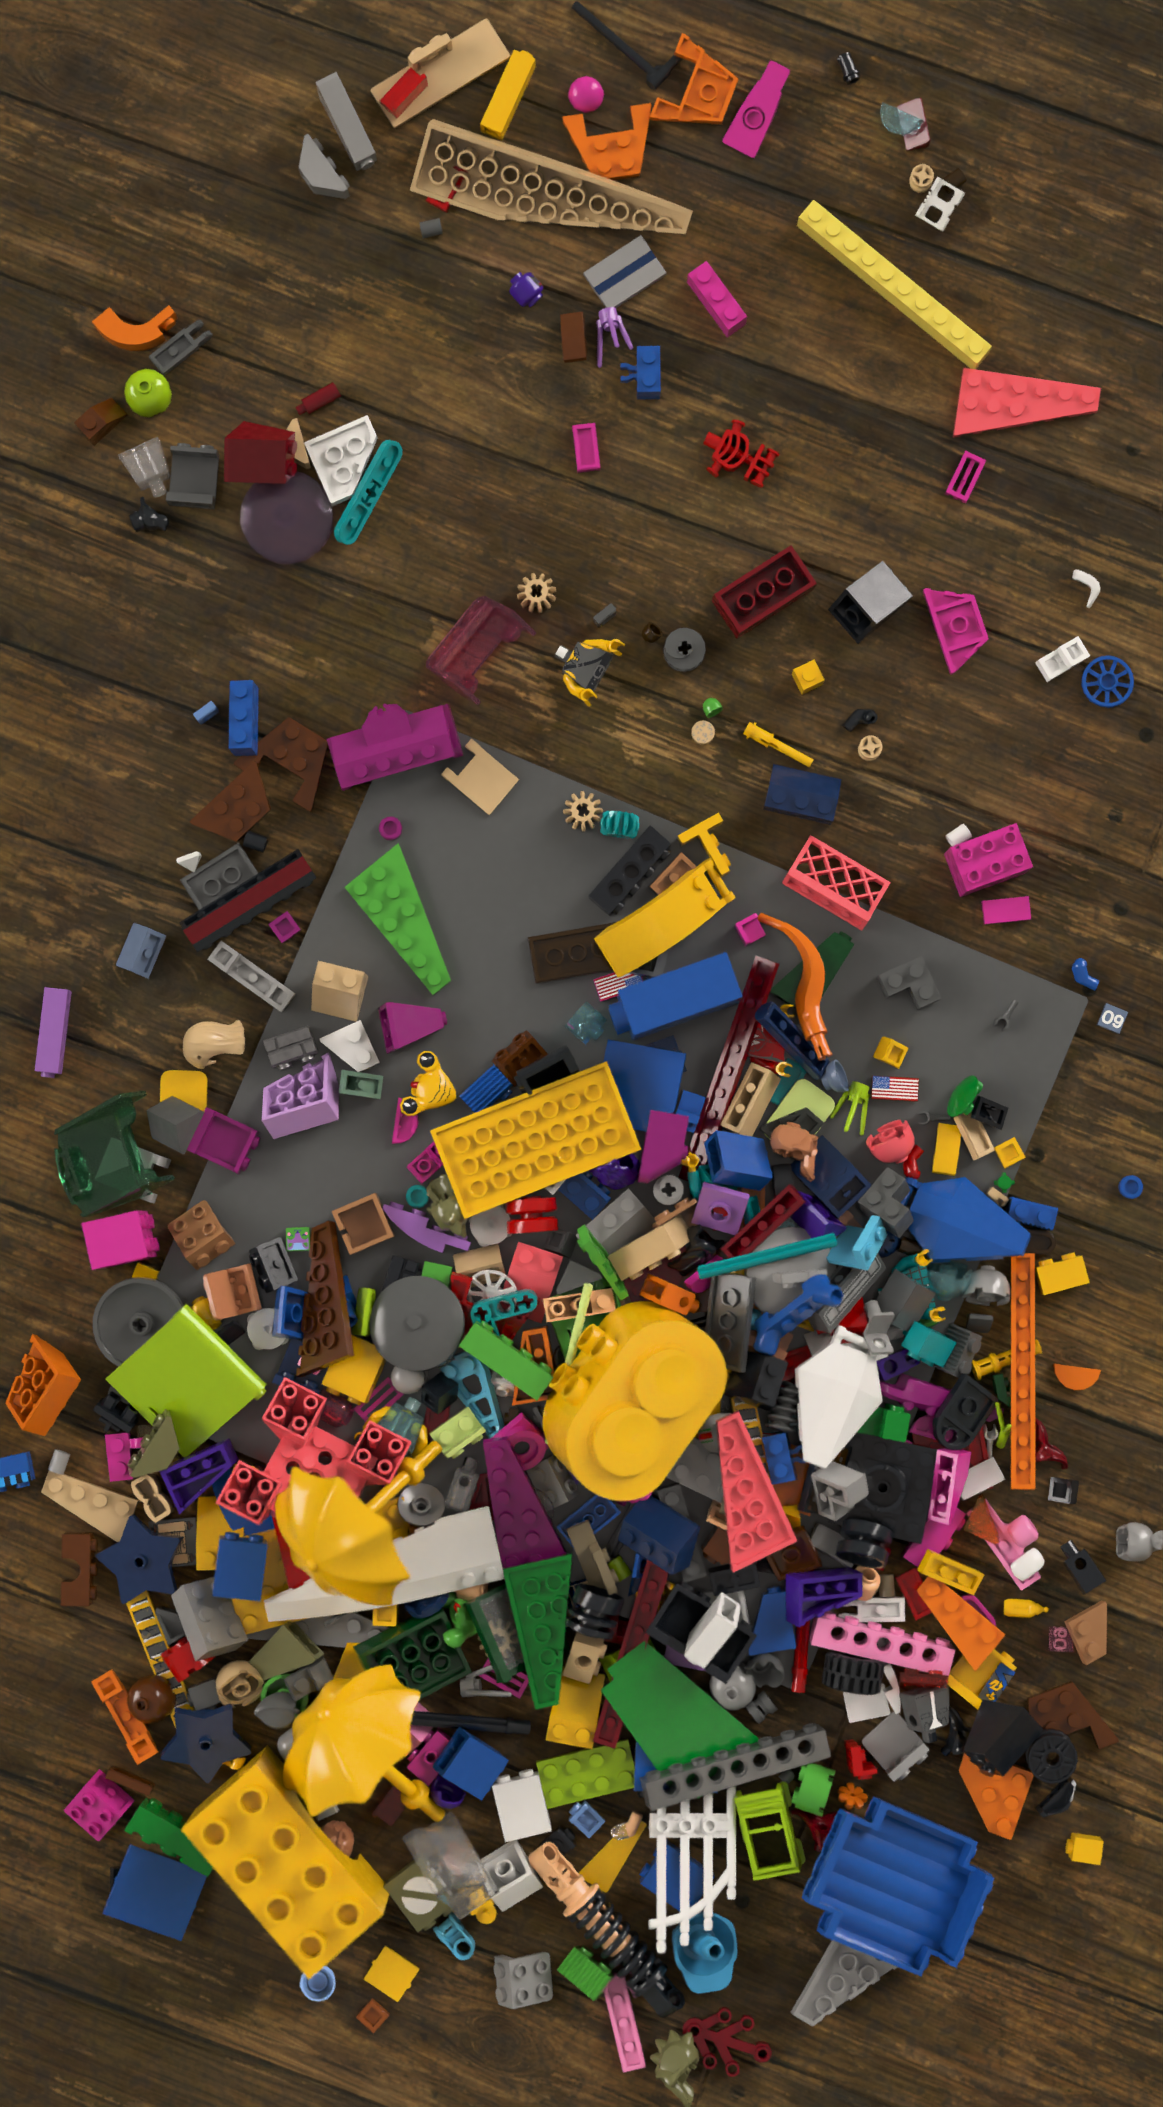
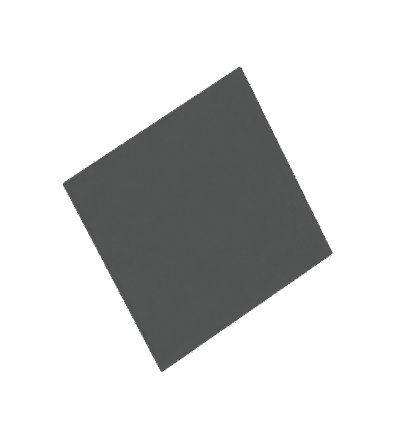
M404 710V711H406L408 714H413L412 712H410V711H408V710ZM460 732L457 733L463 751L462 757L455 759L454 757L372 780L284 983V986L294 992L295 996L283 1012L274 1007L227 1117L259 1131L258 1137H261L260 1142L255 1150L251 1149L248 1158L251 1159L246 1171L241 1170L240 1174L208 1160L186 1210L188 1211L203 1200L207 1201L222 1227L236 1244L225 1253L211 1260L206 1266L196 1270L186 1260L176 1241L173 1240L157 1280L170 1287L178 1295L183 1305L187 1304L191 1307L192 1301L200 1296L208 1298L207 1292L204 1289L203 1276L205 1274L251 1263L249 1259L250 1249L281 1237L286 1248V1228L310 1227L311 1239L312 1228L326 1221H333L336 1224L343 1276H348L356 1300L359 1288H370L376 1291V1301L381 1293L393 1255L421 1263L420 1269H423L425 1261L453 1266L452 1272H456L453 1255L465 1252L466 1250L447 1244L444 1253L431 1249L408 1236L397 1227L387 1214L386 1216L395 1237L350 1255L342 1238V1235L346 1234L347 1230H339L332 1211L377 1193L382 1206L384 1204L389 1205L390 1201L404 1205L403 1210L411 1213L413 1209L426 1212L425 1217L430 1219L427 1228L431 1229L432 1225L438 1226L435 1219L426 1210L433 1202L431 1198L424 1207L414 1208L407 1203L406 1193L413 1185H422L427 1189L432 1179L439 1177L441 1174L447 1175L444 1165L423 1184L406 1167L434 1142L430 1130L474 1113L461 1099L460 1095L494 1065L492 1060L499 1050L508 1047L517 1034L523 1033L526 1030L548 1054L567 1045L579 1071L603 1063L608 1039L685 1053L686 1059L674 1114H676L683 1090L707 1097L739 1003L632 1041L629 1031L617 1035L610 1017L608 1005L618 1002L617 997L600 1002L593 979L614 973V971L536 984L528 937L622 920L658 896L649 885L680 852L696 866L709 858L699 838L681 846L677 837L679 834L687 831V828ZM471 738L519 779L490 815L441 776L447 767L458 776L475 755L465 748V745ZM584 791L585 798L587 799L589 794L592 793L594 797L591 802L599 799L600 804L595 808H602L603 813L612 810L637 815L640 823L637 836L633 839L603 835L600 832V822L592 820L595 826L594 829L585 824L586 830L582 832L581 824H579L576 830H574L572 826L575 821L566 823V818L571 815L563 814L564 809H571L565 805V802L568 800L574 803L571 797L572 794H575L580 799V792ZM582 806V809L580 807L577 809L581 817H584V814L586 816L589 814L585 806ZM601 813V814H595V815H597V816H599L600 818H602V814H603V813ZM390 816L397 818L402 824L401 836L393 841L384 839L379 832L380 822ZM651 825L671 843L669 850L672 852L663 862L658 860L653 866L656 868L654 873L648 879L644 877L638 883L641 887L632 897L628 895L623 900L625 906L617 915L613 912L609 916L589 899V894ZM719 842L720 845L717 848L720 854L725 853L731 863V866L728 867L730 872L721 878L728 890L733 892L735 899L727 903L687 937L669 948L663 974L727 952L740 991L743 993L755 956H760L779 963L772 989L803 960L795 944L784 932L761 922L759 923L766 936L745 947L734 926L754 913L757 916L760 913H764L794 926L806 935L816 948L834 932L839 934L841 931L849 935L854 946L820 1002V1013L828 1031L824 1036L833 1054L827 1058L830 1062L835 1059L840 1062L846 1073L849 1087L852 1081L865 1084L870 1087L868 1091L870 1095L872 1075L919 1078L918 1102L869 1098L864 1135L861 1136L859 1132L863 1101L862 1104L857 1105L849 1130L847 1132L844 1131L853 1103L848 1100V1096L835 1117L831 1119L829 1115L816 1133V1136L819 1138L823 1135L873 1185L887 1167L904 1178L906 1176L902 1163H884L876 1159L866 1144L867 1138L871 1134L873 1137L880 1132L877 1129L889 1122L901 1120L904 1123L906 1120L912 1129L915 1144L924 1150V1153L917 1160L918 1170L921 1173L917 1179L918 1182L927 1183L966 1177L984 1194L989 1187H993L1002 1193V1189L994 1185V1181L1002 1176V1172H1006V1176L1014 1180L1022 1160L1004 1169L995 1151L973 1161L961 1135L956 1175L932 1173L938 1123L956 1125L955 1117L950 1116V1121H930L927 1125H921L918 1122H926L928 1117L926 1114L918 1113L926 1111L929 1114L948 1115L947 1105L953 1090L966 1077L976 1076L983 1083L981 1092L976 1096H982L1009 1108L1002 1130L982 1123L993 1147L1015 1137L1022 1152L1025 1154L1087 1006V997L877 908L861 931L782 884L789 871ZM398 843L451 979V982L434 996L344 888ZM644 849L641 851L640 856L643 860L649 861L654 857V854L651 850ZM632 866L628 867L625 870V875L629 878H635L638 875V870ZM705 871L704 874L713 887L717 896L720 898L721 895L719 891L715 887L708 873ZM613 884L609 891L612 895L619 896L622 894L623 888L619 884ZM839 893V895H841L844 898L848 897L846 895ZM858 901L861 908L869 911V905ZM922 956L941 999L917 1010L908 989L886 998L876 977ZM652 960L640 966L639 969L649 971ZM318 961L365 972L368 976V981L357 1021L361 1020L380 1063L361 1073L383 1076L381 1099L339 1093L338 1120L273 1139L262 1122L264 1087L288 1074L296 1075L303 1071L302 1066L311 1063V1065L323 1060L321 1056L328 1052L332 1059L339 1086L341 1070L357 1072L320 1042V1038L353 1024L355 1021L311 1010L312 985ZM769 993L767 1002L773 1001L778 1007L786 1004ZM1013 1000L1017 1001L1018 1005L1009 1018V1027L1002 1031L1005 1027L1003 1020H999L994 1027V1021L1003 1016ZM387 1002L441 1009V1012H445L447 1025L422 1039L387 1054L378 1008ZM789 1007L787 1014L795 1015L794 1018L789 1019L802 1031L796 1009ZM308 1025L318 1053L314 1054L315 1059L301 1063L300 1060L291 1062L292 1067L279 1071L278 1067L273 1068L263 1041ZM883 1036L908 1047V1051L899 1069L873 1057ZM785 1050V1052H784V1062L786 1061L787 1058H789V1059L795 1061V1060L789 1055V1053ZM423 1051H431L437 1056L441 1069L452 1082L457 1099L448 1105L420 1112L418 1114L419 1125L416 1133L403 1143L392 1144L398 1097L402 1099L409 1096L415 1097L411 1094L412 1087L410 1083L419 1074L426 1073L417 1064V1057ZM749 1057L746 1059L734 1096L751 1064ZM807 1072L803 1078L829 1095L834 1100L835 1106L844 1094V1092H836L833 1089L827 1091L821 1079L814 1080ZM518 1085L510 1089L513 1093L504 1101L522 1095ZM499 1099L493 1104V1106L501 1103L502 1101ZM769 1102L752 1136L764 1139L770 1169L772 1165L788 1163L791 1165L796 1160L792 1157L785 1158L772 1150L770 1139L759 1129L760 1126L768 1121L778 1107ZM722 1128V1131L729 1132L725 1128ZM634 1130L642 1150L633 1154L641 1163L646 1132ZM686 1131L684 1145L689 1148L694 1133ZM682 1164L660 1176L673 1175L682 1182L684 1188L683 1195L677 1203L687 1197L690 1201L693 1200L690 1194L689 1182L679 1178ZM792 1172L795 1189L814 1196ZM593 1176L591 1181L598 1186L600 1182L597 1180V1177ZM660 1177L647 1184L638 1183L637 1178L633 1184L618 1190L602 1184L611 1192L608 1195L611 1200L599 1214L628 1188L653 1217L667 1209L670 1213L676 1209L674 1207L675 1204L663 1205L654 1198L653 1186ZM772 1179L765 1186V1207L774 1199ZM666 1183L662 1193H666L667 1197H670V1194L674 1192V1187H670ZM738 1187L736 1191L741 1192V1187ZM543 1188L522 1196L556 1197L557 1209L554 1212L543 1213V1217H556L558 1219V1229L569 1231L574 1235L578 1233V1228L592 1221L591 1218L559 1190L552 1195ZM1010 1188L1007 1189V1193L1002 1194L1007 1197ZM913 1190L907 1204L910 1207L917 1191ZM856 1201L848 1211L865 1228L870 1218L862 1213L859 1203ZM521 1214L509 1215L511 1220L521 1219ZM791 1217L785 1221L786 1223L792 1222L795 1227L801 1228ZM468 1220L466 1222V1235L468 1236L467 1241L471 1242L469 1250L481 1248L482 1246L478 1244L477 1239L471 1232ZM702 1227L713 1239L724 1240V1245L735 1236L722 1231H712L708 1227ZM445 1231V1234L454 1236L452 1231ZM549 1231L516 1233L498 1243L506 1275H508L518 1242L543 1249ZM576 1242L572 1256L570 1258L563 1257L550 1297L558 1295L556 1290L570 1259L601 1273L597 1265H594L590 1260L588 1252L582 1251L578 1242ZM691 1242L685 1244L686 1248L691 1244ZM287 1251L298 1281L286 1286L308 1292L309 1281H306L307 1272L311 1270L312 1260L309 1257V1251ZM893 1253L888 1257L881 1258L886 1269L863 1296L864 1304L877 1299L879 1295L878 1289L885 1286L889 1275L892 1274L893 1267L902 1257ZM924 1254V1258H925L926 1260H929V1258L927 1257V1255ZM957 1259L942 1263L930 1262L926 1265L931 1289L936 1293L934 1296L935 1308L944 1307L945 1310L938 1311V1314L941 1318H946L932 1329L945 1335L949 1324H954L964 1300L962 1298L964 1281L970 1273L977 1269L980 1260L966 1261V1259ZM252 1266L262 1309L275 1308L276 1290L266 1293L265 1289H262L259 1284V1275L256 1267ZM504 1279L500 1285L502 1289L504 1287L506 1279ZM478 1286L471 1287L472 1291H482ZM472 1296L475 1303L483 1298L482 1296ZM256 1310L224 1318L221 1320L222 1324L213 1331L217 1333L224 1325L233 1320L244 1328L245 1333L232 1342L229 1347L267 1384L264 1388L266 1393L257 1401L255 1399L251 1400L208 1439L219 1443L229 1438L234 1450L268 1464L280 1439L266 1425L262 1417L279 1388V1385L272 1383L275 1374L279 1371L291 1339L286 1344L274 1349H255L247 1333V1317L251 1313L258 1311ZM707 1312L688 1313L686 1316L680 1315L689 1321L705 1317ZM545 1314L542 1323L528 1319L512 1340L514 1342L512 1346L520 1351L522 1333L525 1329L548 1326L553 1355L559 1343L552 1323L546 1322ZM140 1319V1324L142 1326H146V1323L143 1322V1319ZM705 1326L699 1328L705 1332ZM796 1326L794 1330L789 1332L793 1334V1338L786 1352L806 1346L803 1334L812 1331ZM355 1335V1336H357V1337H359V1338L364 1339L363 1336ZM905 1335L902 1338L890 1340L893 1353L904 1348L901 1344L906 1337ZM458 1347L454 1355L461 1353L465 1350ZM386 1361L375 1388L387 1377L391 1379V1373L395 1367L393 1364ZM920 1361V1364L903 1372V1374L930 1382L935 1367ZM439 1366L428 1370L427 1382L442 1372ZM489 1368L492 1377L493 1370ZM476 1374L463 1378V1384L470 1393L474 1395L481 1393L480 1379ZM899 1375L883 1382L896 1384ZM387 1384L361 1410L363 1412L367 1410L391 1386ZM112 1385L110 1386L108 1394L114 1392L121 1398V1402L130 1404ZM323 1386L320 1395L327 1398L317 1427L356 1446L362 1434H359L356 1440H354V1435L363 1430L362 1427L365 1424V1421L354 1410L357 1404L350 1402L349 1415L341 1425L336 1426L325 1421L336 1418L334 1419L336 1421H340L347 1416L348 1411L347 1405L345 1403L342 1404L341 1400H338V1396L327 1392V1386ZM422 1389L400 1397L391 1406V1409L397 1413L396 1417L391 1422H383L382 1420L379 1425L392 1432L408 1427V1422L400 1425L403 1420L400 1419L398 1421L401 1417L398 1413L415 1421V1423H419V1425H424L427 1406L421 1403ZM395 1390L372 1410L367 1417L369 1418L373 1412L383 1408L397 1395ZM343 1393L339 1394L345 1400L349 1397ZM496 1395L504 1425L505 1413H509V1407H519V1414L522 1412L544 1432L543 1428H540L533 1418V1415H535L533 1408L542 1406L547 1400L512 1406V1396L501 1397ZM722 1395V1399L729 1403L731 1413H733L730 1397ZM882 1396L883 1402L879 1405V1407H885V1404L888 1403L904 1407L898 1401ZM459 1397L451 1404L449 1418L466 1407ZM486 1398L476 1401L477 1406L484 1415L491 1414V1408ZM409 1401L418 1405L414 1413L406 1409ZM757 1407L761 1430L783 1433L765 1426L767 1423H772L767 1416L775 1413L771 1409L766 1411ZM917 1407L910 1411L904 1409V1412L911 1414L908 1432L918 1411ZM797 1422V1425L791 1426L795 1431L787 1433L790 1444L799 1446L802 1445V1441H800L799 1423ZM411 1429L398 1433L397 1435L412 1442L408 1449L412 1454L417 1436L414 1439V1436L410 1434ZM486 1432L482 1434L484 1437L473 1445L469 1443L463 1447L464 1452L454 1459L449 1457L447 1459L441 1452L423 1469L425 1477L420 1483L429 1484L437 1488L446 1501L442 1517L469 1511L481 1473L487 1472L483 1439H488ZM524 1441L518 1442L514 1446V1451L517 1454H524L529 1449V1444ZM550 1448L545 1451L542 1460L553 1455ZM326 1456L318 1460L322 1465L331 1463L330 1458ZM465 1457H467L465 1466H462ZM294 1466L288 1467L286 1469L287 1473L291 1474ZM525 1470L524 1472H525V1474H527V1476H528V1478H529V1480H530V1482H531L532 1488L534 1489L535 1493H537V1491H536V1489H535V1487H534V1485H533V1483H532V1481H531V1479H530V1477H529L527 1471ZM665 1477L657 1488L676 1482ZM581 1482L576 1484L579 1495L549 1511L546 1510L566 1553H573V1566L571 1567L570 1577L571 1587L569 1588V1594L574 1595L575 1592L572 1585L576 1589L577 1585L575 1584L587 1581L575 1550L556 1526L595 1495L594 1492L586 1488ZM881 1483L879 1488L884 1492L886 1484ZM407 1484V1485H406L400 1492H398L393 1498L399 1497L400 1494H401L407 1487H409L410 1485ZM680 1484L690 1520L700 1526L697 1543L707 1574L705 1577L686 1583L694 1588L692 1592L696 1594L699 1591L703 1593L710 1592L713 1589L708 1569L723 1566L718 1561L716 1564H713L707 1560L701 1548L702 1543L715 1526L706 1521L713 1499ZM366 1485L359 1499L366 1505L382 1489V1486ZM655 1489L651 1496L660 1501L657 1489ZM537 1493V1495H538V1497H539V1499H540V1501H541L543 1507L545 1508V1506H544V1504H543V1502H542V1500H541L539 1494ZM612 1500L621 1513L595 1534L601 1549L606 1548L631 1504L629 1501H627L625 1506H621L615 1500ZM423 1507L417 1508L418 1510H425ZM799 1513L801 1526L804 1525L809 1537L816 1523H820L840 1534L842 1526L828 1523L829 1518L816 1513H811L810 1516ZM492 1520V1524H493V1528H494V1533H495V1537H496V1541H497L496 1529H495V1522H494V1520ZM623 1545L617 1556L620 1555L632 1572L635 1551ZM818 1552L822 1560V1567L816 1568L814 1571L845 1568L844 1565L832 1557ZM681 1571L673 1575L669 1574L668 1581L673 1584H680L681 1581H684ZM758 1572L761 1587L744 1590L749 1620L752 1626L754 1625L762 1592H767V1588L772 1586H781V1589H786L785 1580L778 1582L775 1574ZM631 1575L615 1583L618 1595L625 1599L620 1616L630 1619L636 1599V1593L628 1596ZM813 1619L810 1620V1630H811V1626H812ZM793 1625L794 1637L796 1640V1626ZM810 1641L807 1658L808 1672L819 1648L818 1646L811 1645ZM795 1648L770 1652L778 1657L782 1663L785 1675L781 1685L791 1689L792 1667H794ZM747 1651L740 1663L747 1664L755 1655L749 1656Z

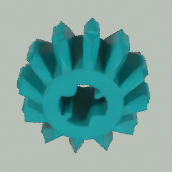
M605 811L600 820V832L606 836L633 839L637 836L639 830V817L633 813Z

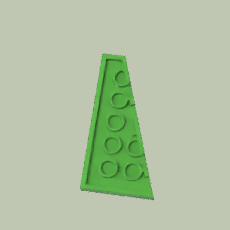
M398 843L344 888L434 996L450 983L451 979Z

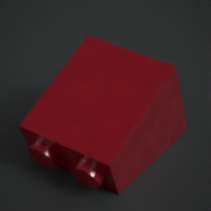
M243 421L224 438V481L285 484L296 474L297 464L295 463V453L297 451L295 432Z

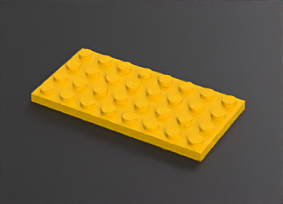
M607 1061L534 1089L531 1095L524 1093L430 1130L464 1219L604 1165L614 1159H619L642 1150Z

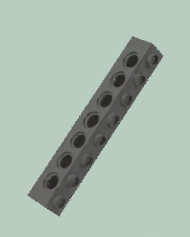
M809 1723L804 1725L803 1729L797 1731L786 1730L777 1737H762L757 1743H742L737 1745L736 1749L730 1751L719 1750L710 1757H695L691 1759L690 1763L683 1765L682 1763H676L663 1771H649L646 1773V1776L640 1777L646 1806L651 1811L820 1761L831 1757L825 1729L819 1724ZM806 1740L805 1747L798 1750L799 1743ZM784 1747L783 1753L780 1756H776L777 1749ZM761 1753V1760L757 1763H753L754 1757L757 1754ZM739 1760V1766L731 1770V1764ZM717 1767L716 1774L708 1776L709 1770ZM695 1774L694 1780L686 1783L687 1776ZM671 1780L672 1786L667 1790H663L665 1782Z

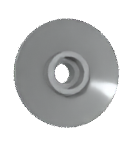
M419 1483L416 1486H409L400 1494L398 1499V1511L401 1517L414 1526L422 1527L434 1524L435 1520L442 1517L445 1510V1500L442 1493L429 1484ZM423 1507L425 1510H418L417 1508Z

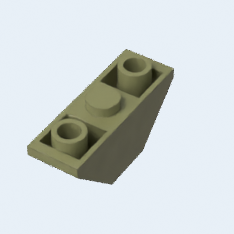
M166 1409L162 1415L158 1414L152 1424L154 1428L151 1433L143 1437L140 1443L141 1449L137 1455L133 1454L128 1462L129 1474L133 1478L167 1469L179 1450L170 1412Z

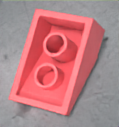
M518 1242L507 1276L514 1282L518 1291L531 1289L540 1298L539 1305L533 1310L528 1319L542 1323L545 1314L543 1299L551 1296L564 1256ZM507 1280L505 1281L503 1289L512 1287ZM500 1301L504 1310L510 1307V1304Z

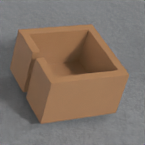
M377 1193L332 1211L339 1230H347V1233L343 1234L342 1238L350 1255L395 1237Z

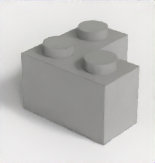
M833 1461L827 1468H819L811 1474L818 1514L831 1520L837 1521L855 1508L856 1503L869 1495L865 1474Z

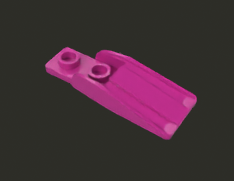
M774 61L768 63L760 81L758 80L735 116L723 138V143L751 158L756 156L775 116L781 99V90L790 74L788 68Z

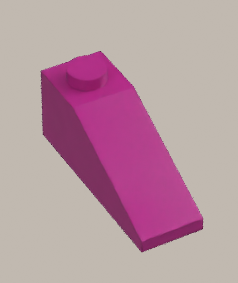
M948 1448L937 1449L928 1520L951 1524L968 1477L970 1451L961 1449L951 1450Z

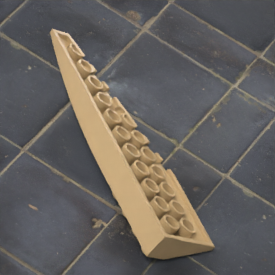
M435 119L428 123L410 191L443 202L447 201L451 205L496 220H517L519 222L530 221L546 224L557 223L573 226L610 227L613 229L624 228L639 231L650 230L686 234L693 212L690 209L608 178ZM456 165L465 171H457L453 167ZM463 176L464 180L460 187L457 188L455 184L459 177ZM452 189L457 191L453 199L448 198Z

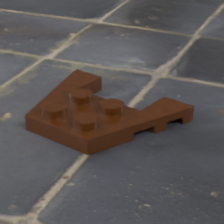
M288 717L258 742L257 756H241L233 765L244 771L253 761H256L259 765L265 756L305 780L292 801L311 813L328 749V742Z
M1072 1681L1027 1697L1028 1713L1043 1729L1052 1728L1060 1730L1067 1735L1090 1726L1098 1749L1119 1742L1115 1734Z

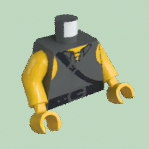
M603 639L585 640L582 643L577 642L573 651L560 645L554 657L565 662L562 674L564 675L563 681L569 692L583 700L587 706H591L588 699L590 697L597 699L594 691L613 660L611 652L621 656L622 653L617 648L620 645L625 646V644L618 639H613L612 641Z

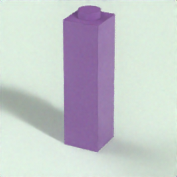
M44 987L35 1071L41 1072V1077L55 1078V1074L62 1075L72 993L70 990Z

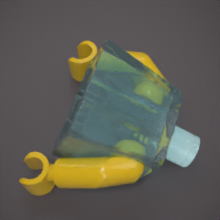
M409 1397L404 1407L394 1403L392 1407L385 1406L373 1412L363 1425V1430L354 1435V1440L358 1438L359 1434L363 1433L370 1420L411 1441L412 1443L404 1457L412 1456L414 1458L428 1445L427 1428L423 1425L424 1418L416 1414L421 1403Z

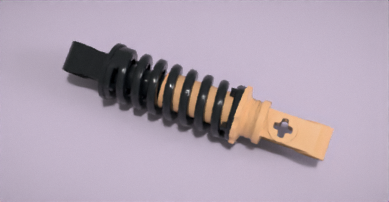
M546 1842L532 1851L528 1857L529 1864L541 1876L546 1885L557 1895V1899L566 1904L567 1907L563 1915L572 1923L577 1918L579 1919L576 1923V1928L580 1930L585 1926L587 1929L584 1933L585 1939H590L591 1937L596 1939L592 1943V1947L594 1949L603 1947L604 1950L601 1952L603 1959L615 1956L609 1962V1967L614 1969L620 1963L623 1965L617 1973L619 1978H624L630 1973L632 1977L626 1982V1986L632 1992V1996L637 1998L642 1995L654 2008L655 2012L663 2018L683 2008L685 2004L684 1996L665 1975L668 1969L666 1963H663L659 1957L656 1959L654 1951L647 1950L648 1946L645 1941H638L639 1934L636 1931H630L631 1925L628 1921H622V1914L620 1912H613L614 1905L612 1902H605L606 1896L600 1890L599 1885L595 1883L588 1886L584 1882L585 1878L581 1874L579 1875L555 1844Z

